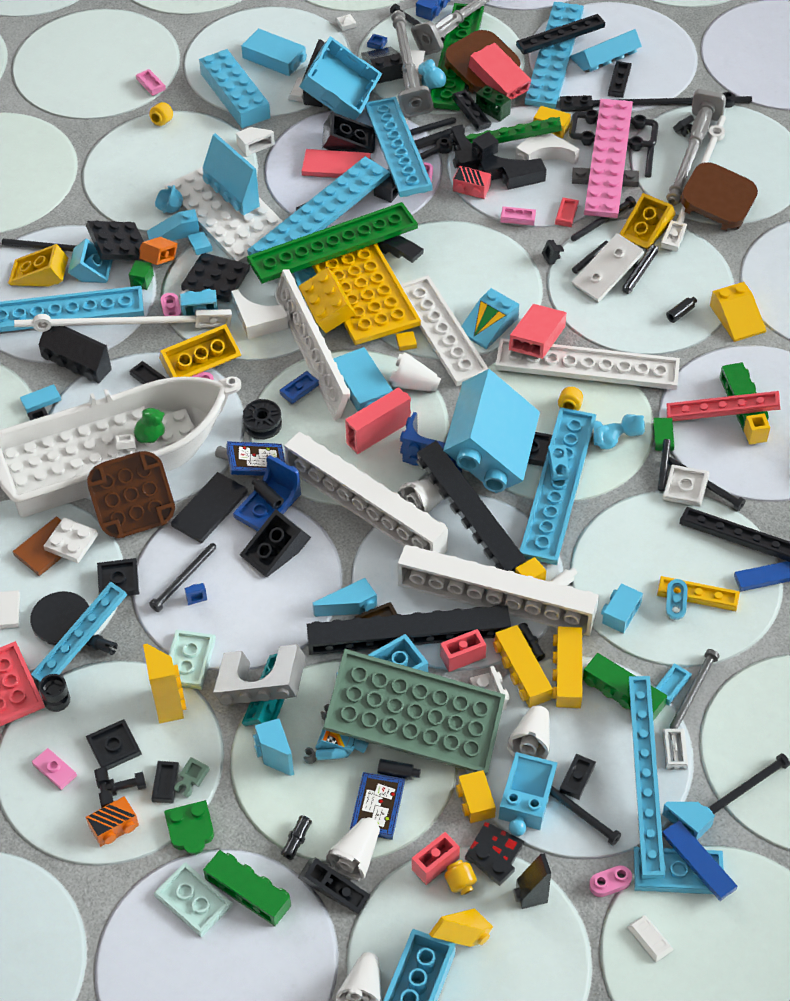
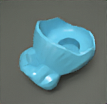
M432 59L419 65L418 72L422 75L421 83L423 86L434 89L445 85L446 75L440 68L435 66Z

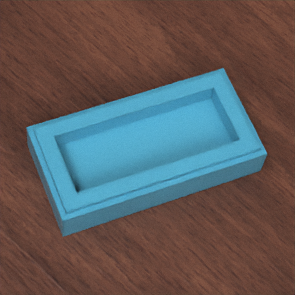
M204 231L187 235L188 241L196 255L213 251L212 245Z
M53 384L20 397V400L26 412L30 413L61 401V396Z
M674 663L655 688L667 695V705H670L690 680L692 673Z

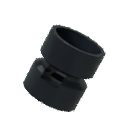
M58 674L45 676L39 683V690L45 707L53 712L64 710L68 707L71 698L65 679Z

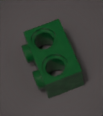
M488 85L476 93V104L482 112L499 122L510 115L511 99Z

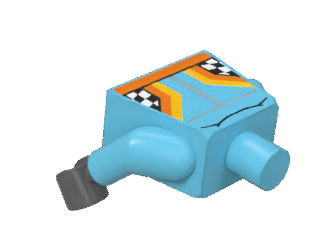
M329 704L324 706L325 712H320L323 720L326 718ZM322 729L315 746L316 752L308 747L305 749V753L312 755L303 758L308 764L314 763L316 759L347 758L354 749L364 753L369 742Z

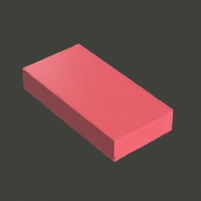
M562 198L555 219V225L572 227L579 200Z

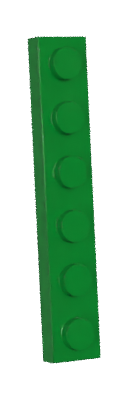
M550 117L542 121L536 120L531 123L502 127L493 131L487 130L483 133H472L465 137L472 143L473 139L489 131L499 143L562 131L560 117Z

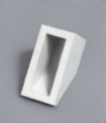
M249 127L236 133L237 146L246 156L275 145L274 132L272 130Z

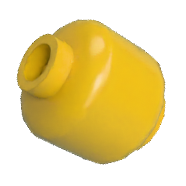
M160 102L150 109L149 117L155 125L163 126L173 118V111L167 103Z
M576 387L564 388L558 399L559 408L579 411L583 402L582 392Z
M459 860L446 867L447 871L444 876L453 893L460 892L461 895H465L474 890L472 886L477 882V878L470 863H463L462 860Z

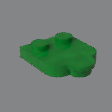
M206 800L164 811L171 843L174 848L197 855L203 851L205 844L212 841L214 830Z

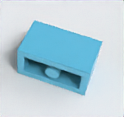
M621 583L618 590H613L610 596V603L605 604L601 611V615H603L602 624L624 633L641 605L643 593Z

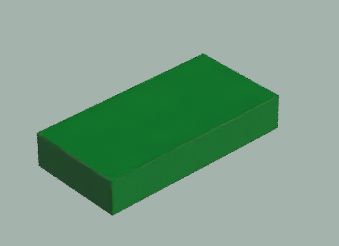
M653 418L655 451H662L664 439L671 440L670 451H674L672 418Z

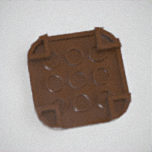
M475 31L450 45L445 53V68L447 70L452 69L469 86L468 91L472 94L486 86L468 67L470 56L474 52L482 50L487 45L496 43L519 68L521 65L518 56L491 31Z
M704 162L699 164L693 171L683 189L679 202L685 207L684 212L689 215L692 211L722 224L721 229L727 231L728 228L737 227L739 229L742 226L750 208L754 204L758 189L750 179L720 165Z
M148 451L135 452L101 462L90 470L87 477L89 493L99 525L107 535L115 538H124L135 533L163 526L173 517L175 502L163 463L154 453Z

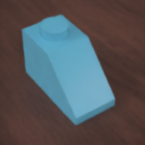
M666 802L662 813L673 824L680 820L697 840L712 827L715 817L708 807L701 805L699 802Z

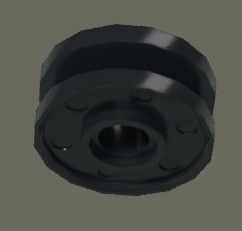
M258 399L246 405L243 410V425L246 433L250 437L262 440L277 435L282 428V414L279 406L268 399Z

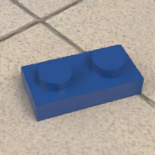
M306 371L281 388L280 395L293 404L318 387L319 380Z

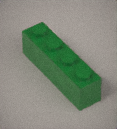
M743 362L721 367L719 378L727 396L757 393L755 383L751 381L749 370L745 368ZM767 411L736 414L742 430H744L746 416L765 413L767 420L769 419Z
M597 653L584 668L582 680L588 686L601 691L607 698L617 701L623 708L631 710L629 676L635 675ZM651 686L654 721L665 707L667 695Z
M219 850L203 869L205 879L273 926L278 924L291 907L290 895L285 889L276 888L267 877L258 876L249 865L240 864L230 853L225 854Z

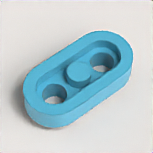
M681 579L672 580L667 587L666 613L674 620L683 618L687 609L688 588L687 584ZM679 588L681 592L677 594L673 589ZM674 607H678L680 611L678 613H674L672 609Z

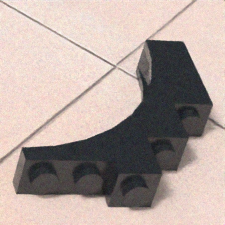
M458 125L451 127L449 141L454 145L455 158L453 159V165L455 169L457 168L458 170L459 166L490 173L491 180L501 178L502 183L506 185L508 190L545 182L547 169L541 158L513 160L493 155L481 161L472 153V143L462 134Z

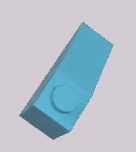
M195 209L178 212L147 230L148 239L163 237L173 241L188 238L187 235L199 233V223Z
M363 578L313 602V614L315 617L361 614L377 606V594L366 578Z

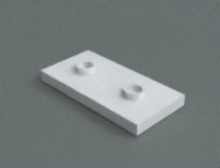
M616 233L572 281V285L599 303L644 254V250Z

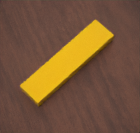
M660 577L657 596L667 598L668 584L674 578ZM684 581L688 588L687 602L731 611L737 610L740 591ZM679 588L673 589L677 594L681 592Z

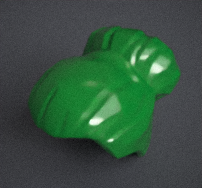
M147 408L142 411V418L137 421L134 428V436L138 442L154 443L165 433V427L162 423L165 415L164 412L155 408Z

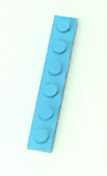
M110 582L36 667L31 676L41 682L49 674L59 675L127 596L126 592Z

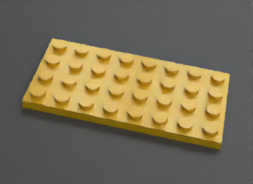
M377 243L312 266L316 274L328 267L339 281L356 314L343 322L355 345L421 326L418 314Z

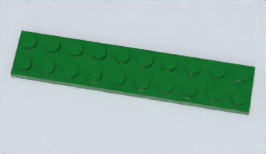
M454 3L452 13L468 4ZM484 6L464 18L462 23L445 36L438 68L445 73L446 83L441 88L431 90L433 106L436 109L460 111V108L451 97L453 93L465 90L466 83L452 69L447 70L445 68V53L450 45L480 30Z
M403 202L254 253L247 256V262L261 284L280 278L282 270L289 269L291 273L418 229V223Z

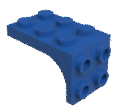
M413 412L412 416L408 417L406 430L402 431L400 436V442H402L400 448L402 462L418 466L417 452L435 441L418 434L416 412ZM437 441L444 450L445 442ZM449 456V458L452 460V462L455 464L458 470L462 472V468H460L457 465V462Z
M269 455L266 458L267 468L262 480L284 499L283 504L276 509L284 514L301 495L299 472L294 466H289L279 458ZM253 491L235 510L233 516L238 521L259 531L275 509L256 491Z

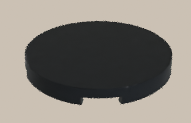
M61 591L51 593L39 600L34 606L30 616L32 630L43 641L56 645L87 610L89 605L83 597L73 592Z

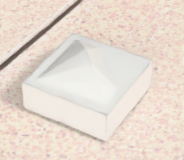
M351 14L336 18L337 24L342 31L357 27V23Z
M133 433L115 436L117 450L136 448Z

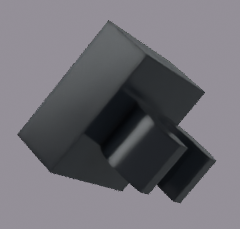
M690 115L679 121L673 127L674 131L677 133L681 130L684 137L689 134L687 129L691 133L693 126L691 123L695 120L694 117Z
M547 240L542 255L548 264H555L556 260L561 258L559 253L564 252L562 245H556L554 240Z

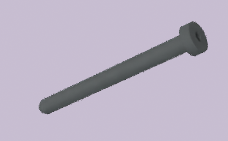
M713 649L706 650L704 654L706 659L670 724V729L679 728L712 663L717 662L720 657L717 651Z

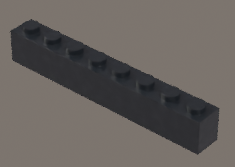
M437 440L418 451V466L422 470L425 469L427 471L430 482L439 487L438 491L444 500L448 499L451 503L449 505L454 514L458 513L462 518L461 523L463 526L472 531L474 541L483 546V552L486 557L495 562L496 568L515 572V568L525 563L526 558L446 452L443 451Z

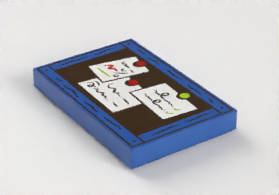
M227 441L226 449L231 475L264 476L267 468L266 458L269 455L274 458L277 457L285 463L282 444Z
M363 772L350 830L362 818L370 817L378 823L380 828L378 837L393 840L405 779Z

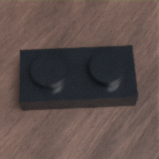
M576 754L559 791L579 800L595 768L596 761Z
M481 840L467 854V858L499 886L515 872V867L484 840Z

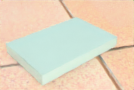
M183 630L175 631L169 656L172 657L173 665H178L182 687L202 690L216 640L215 635Z
M186 862L154 892V896L200 937L233 906V903Z

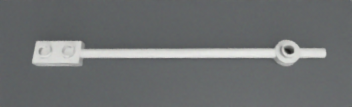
M723 115L719 117L717 124L711 126L708 130L710 141L701 163L709 161L716 141L724 138L725 130L723 124L726 117ZM682 206L677 221H670L661 242V248L678 251L687 229V224L683 223L687 214L684 212V206Z
M231 309L196 310L195 315L71 319H51L46 314H38L31 320H14V327H33L39 332L48 331L51 326L194 323L195 328L219 327L224 324L230 327L232 313Z

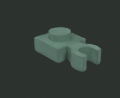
M190 757L179 774L183 780L175 785L174 790L179 793L182 788L186 787L183 794L188 798L192 794V786L196 785L199 787L210 768Z

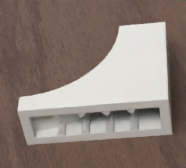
M549 133L529 137L516 147L515 160L557 159L576 164L579 159V148Z
M238 289L231 291L233 305L248 339L289 329L288 321H290V315L288 310H284L282 304L276 306L255 304L244 298Z

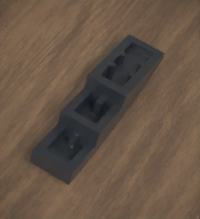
M400 235L377 243L381 252L385 255L389 252L398 259L403 256L411 263L424 253L423 248Z

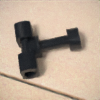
M106 767L94 770L97 787L101 791L99 793L101 808L114 802L113 796H117L116 791L137 786L138 790L146 788L143 771L134 773L135 778L114 783V779L109 780Z

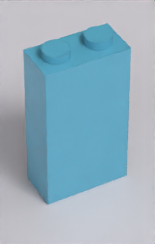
M259 28L241 45L242 58L287 76L296 71L305 62L307 57L305 46Z
M365 347L333 359L337 363L338 370L343 376L347 388L350 390V400L357 411L362 410L393 391Z

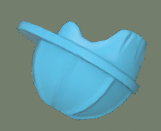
M175 185L167 186L168 189L160 190L157 195L155 207L163 211V213L176 212L182 206L183 197L175 188Z

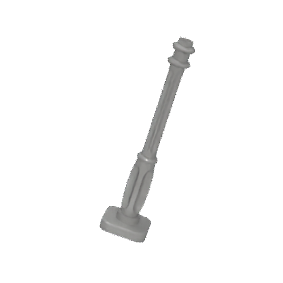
M473 0L462 9L454 11V13L445 16L435 24L428 21L413 26L411 33L419 50L425 51V55L440 52L444 47L441 37L450 33L464 21V18L490 0Z
M396 10L392 14L391 19L393 27L397 32L403 62L402 71L405 90L398 94V101L404 117L412 118L432 112L434 106L429 88L427 86H420L416 66L412 62L405 28L407 25L405 14L400 10Z
M697 89L694 92L692 114L696 118L693 122L688 139L689 144L674 185L670 186V193L666 196L668 203L673 206L680 203L679 200L698 147L702 144V140L709 129L711 120L718 121L721 115L724 116L726 97L721 93Z

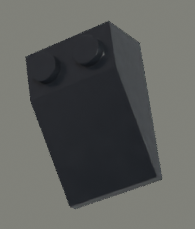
M392 47L361 53L364 61L382 73L377 84L403 78L401 54Z
M331 112L324 123L322 148L331 151L374 153L375 132L373 127Z
M275 509L241 552L240 556L261 574L268 577L297 555L310 540L311 536Z

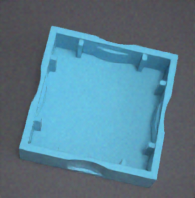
M330 36L321 47L299 87L335 113L356 120L363 111L369 99V94L375 88L382 73L366 61L355 56L348 48Z

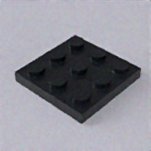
M87 221L86 228L101 260H142L139 259L140 246L144 240L135 222Z
M207 253L201 254L181 284V290L200 292L204 289L216 290L218 300L230 303L232 299L231 291L239 288L250 270V265Z

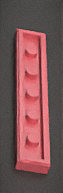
M779 391L667 403V418H672V421L781 410Z

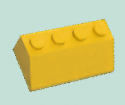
M224 324L160 350L159 359L170 378L192 377L241 356V353L227 325Z
M143 644L159 724L184 719L183 710L187 709L178 665H173L171 656L149 644Z

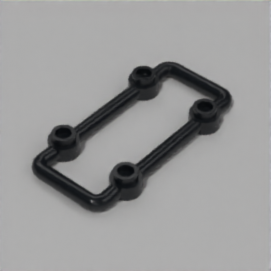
M589 109L586 112H575L571 117L569 136L572 139L581 140L585 146H589L594 142L595 135L591 131H584L582 134L575 133L578 118H583L588 124H594L598 120V112L593 109ZM644 115L631 117L630 124H633L636 129L641 130L647 125L652 126L650 141H644L639 136H633L631 139H628L627 145L633 151H639L642 147L649 148L655 146L659 127L658 122L646 119Z

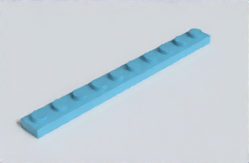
M629 676L642 879L665 878L650 676Z

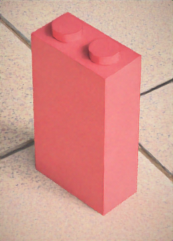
M496 43L487 45L470 56L468 67L486 85L509 97L511 100L529 90L531 79Z
M533 304L510 334L509 350L543 359L564 330L567 312Z
M398 387L345 419L346 443L359 454L405 426L411 414V398L408 393L403 392Z

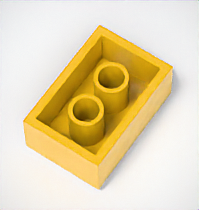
M328 267L298 286L316 323L325 333H328L356 315L339 281Z

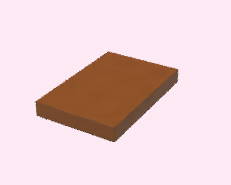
M57 516L13 550L14 556L38 576L42 575L63 558L44 549V544L62 521Z

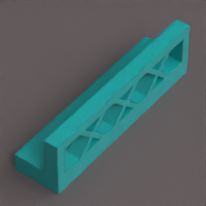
M277 654L269 656L260 680L273 669ZM285 699L250 702L242 724L244 726L258 725L277 719Z

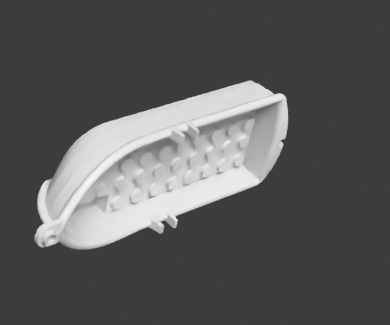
M173 377L145 383L114 395H110L108 390L105 389V398L95 400L92 393L90 394L89 403L1 429L0 487L10 500L15 502L19 516L27 517L90 497L87 477L90 470L101 462L139 451H148L161 459L165 472L176 469L188 462L198 451L214 426L216 418L223 410L228 395L236 393L241 389V381L237 377H227L219 381L201 377ZM155 408L164 412L165 415L162 423L165 427V433L154 443H140L134 436L136 448L117 450L115 436L134 434L135 425L142 418V411L144 409Z

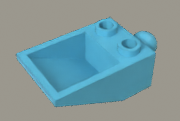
M519 752L515 753L500 804L498 818L510 822L509 831L512 835H523L526 831V826L541 830L557 762Z

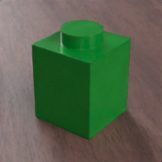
M135 260L128 274L131 287L141 286L142 289H148L154 276L152 263Z

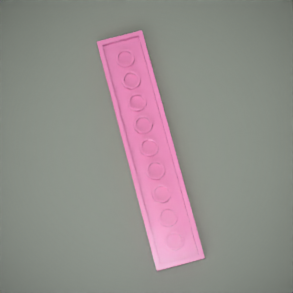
M600 99L584 215L618 218L632 101Z

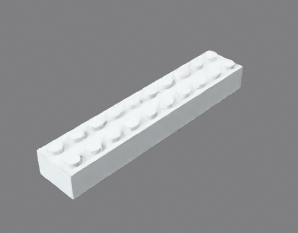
M298 432L284 445L286 464L294 466L298 470L301 479L402 546H417L421 549L436 551L440 554L447 552L448 527L444 523L438 522L427 512H423L413 503L407 502L398 493L390 491L382 483L373 480L367 473L361 472L353 464L347 463L339 455L333 454L325 446L313 441L308 435L305 436Z
M405 545L398 561V586L476 607L485 608L494 605H508L510 616L558 628V626L582 627V635L590 637L596 618L599 595L593 592L555 584L552 581L536 579L532 576L517 574L513 571H505L494 566L478 564L475 561L459 559L455 556L440 554L436 551H428L417 546Z

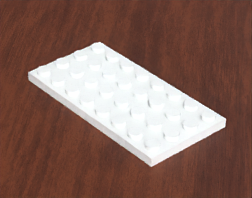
M202 167L164 185L165 189H168L167 186L175 185V188L183 197L181 207L184 211L195 209L199 226L231 260L242 263L247 262V256H249L247 250L283 222L260 198V207L242 215L239 211H236L229 202H226L219 193H216L209 184L204 182Z

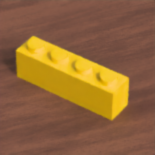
M518 625L496 632L495 641L493 642L496 653H500L504 668L508 669L511 673L510 678L513 685L518 686L521 700L523 702L526 701L529 708L552 700L553 688Z
M558 626L557 634H553V646H556V651H553L552 663L556 664V669H553L552 681H556V687H552V699H556V707L581 708L582 627Z

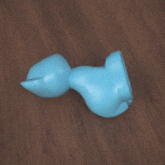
M626 414L622 418L621 423L603 425L600 421H594V445L607 450L616 446L619 436L623 433L628 436H641L645 432L644 416Z

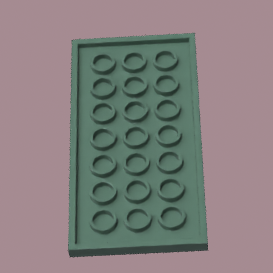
M344 649L323 730L472 772L484 770L485 775H487L505 694Z

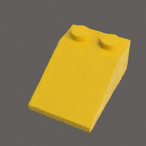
M642 193L623 226L620 235L635 245L648 250L650 245H653L668 228L670 221L675 216L676 212L673 205Z
M55 244L15 259L8 283L9 285L45 287L59 284L63 281L69 258Z
M745 282L712 291L710 307L734 342L766 332L754 296Z

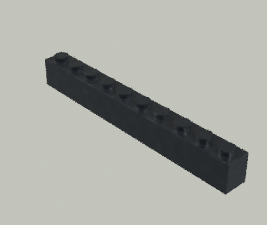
M494 605L485 608L474 607L463 610L457 608L452 611L436 610L430 613L415 612L408 615L394 614L392 616H374L364 619H336L331 622L315 621L307 624L309 655L343 652L344 649L351 651L378 649L404 634L409 637L414 645L442 643L478 629L483 639L495 638L496 632L511 627L508 605Z

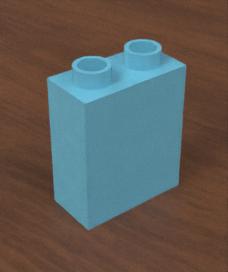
M487 369L462 382L443 451L452 457L460 468L469 471L483 482L486 489L495 493L502 492L524 480L540 411L494 372Z

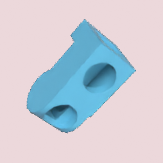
M566 445L549 446L547 457L550 463L552 480H568L569 469ZM554 451H562V453L553 454Z

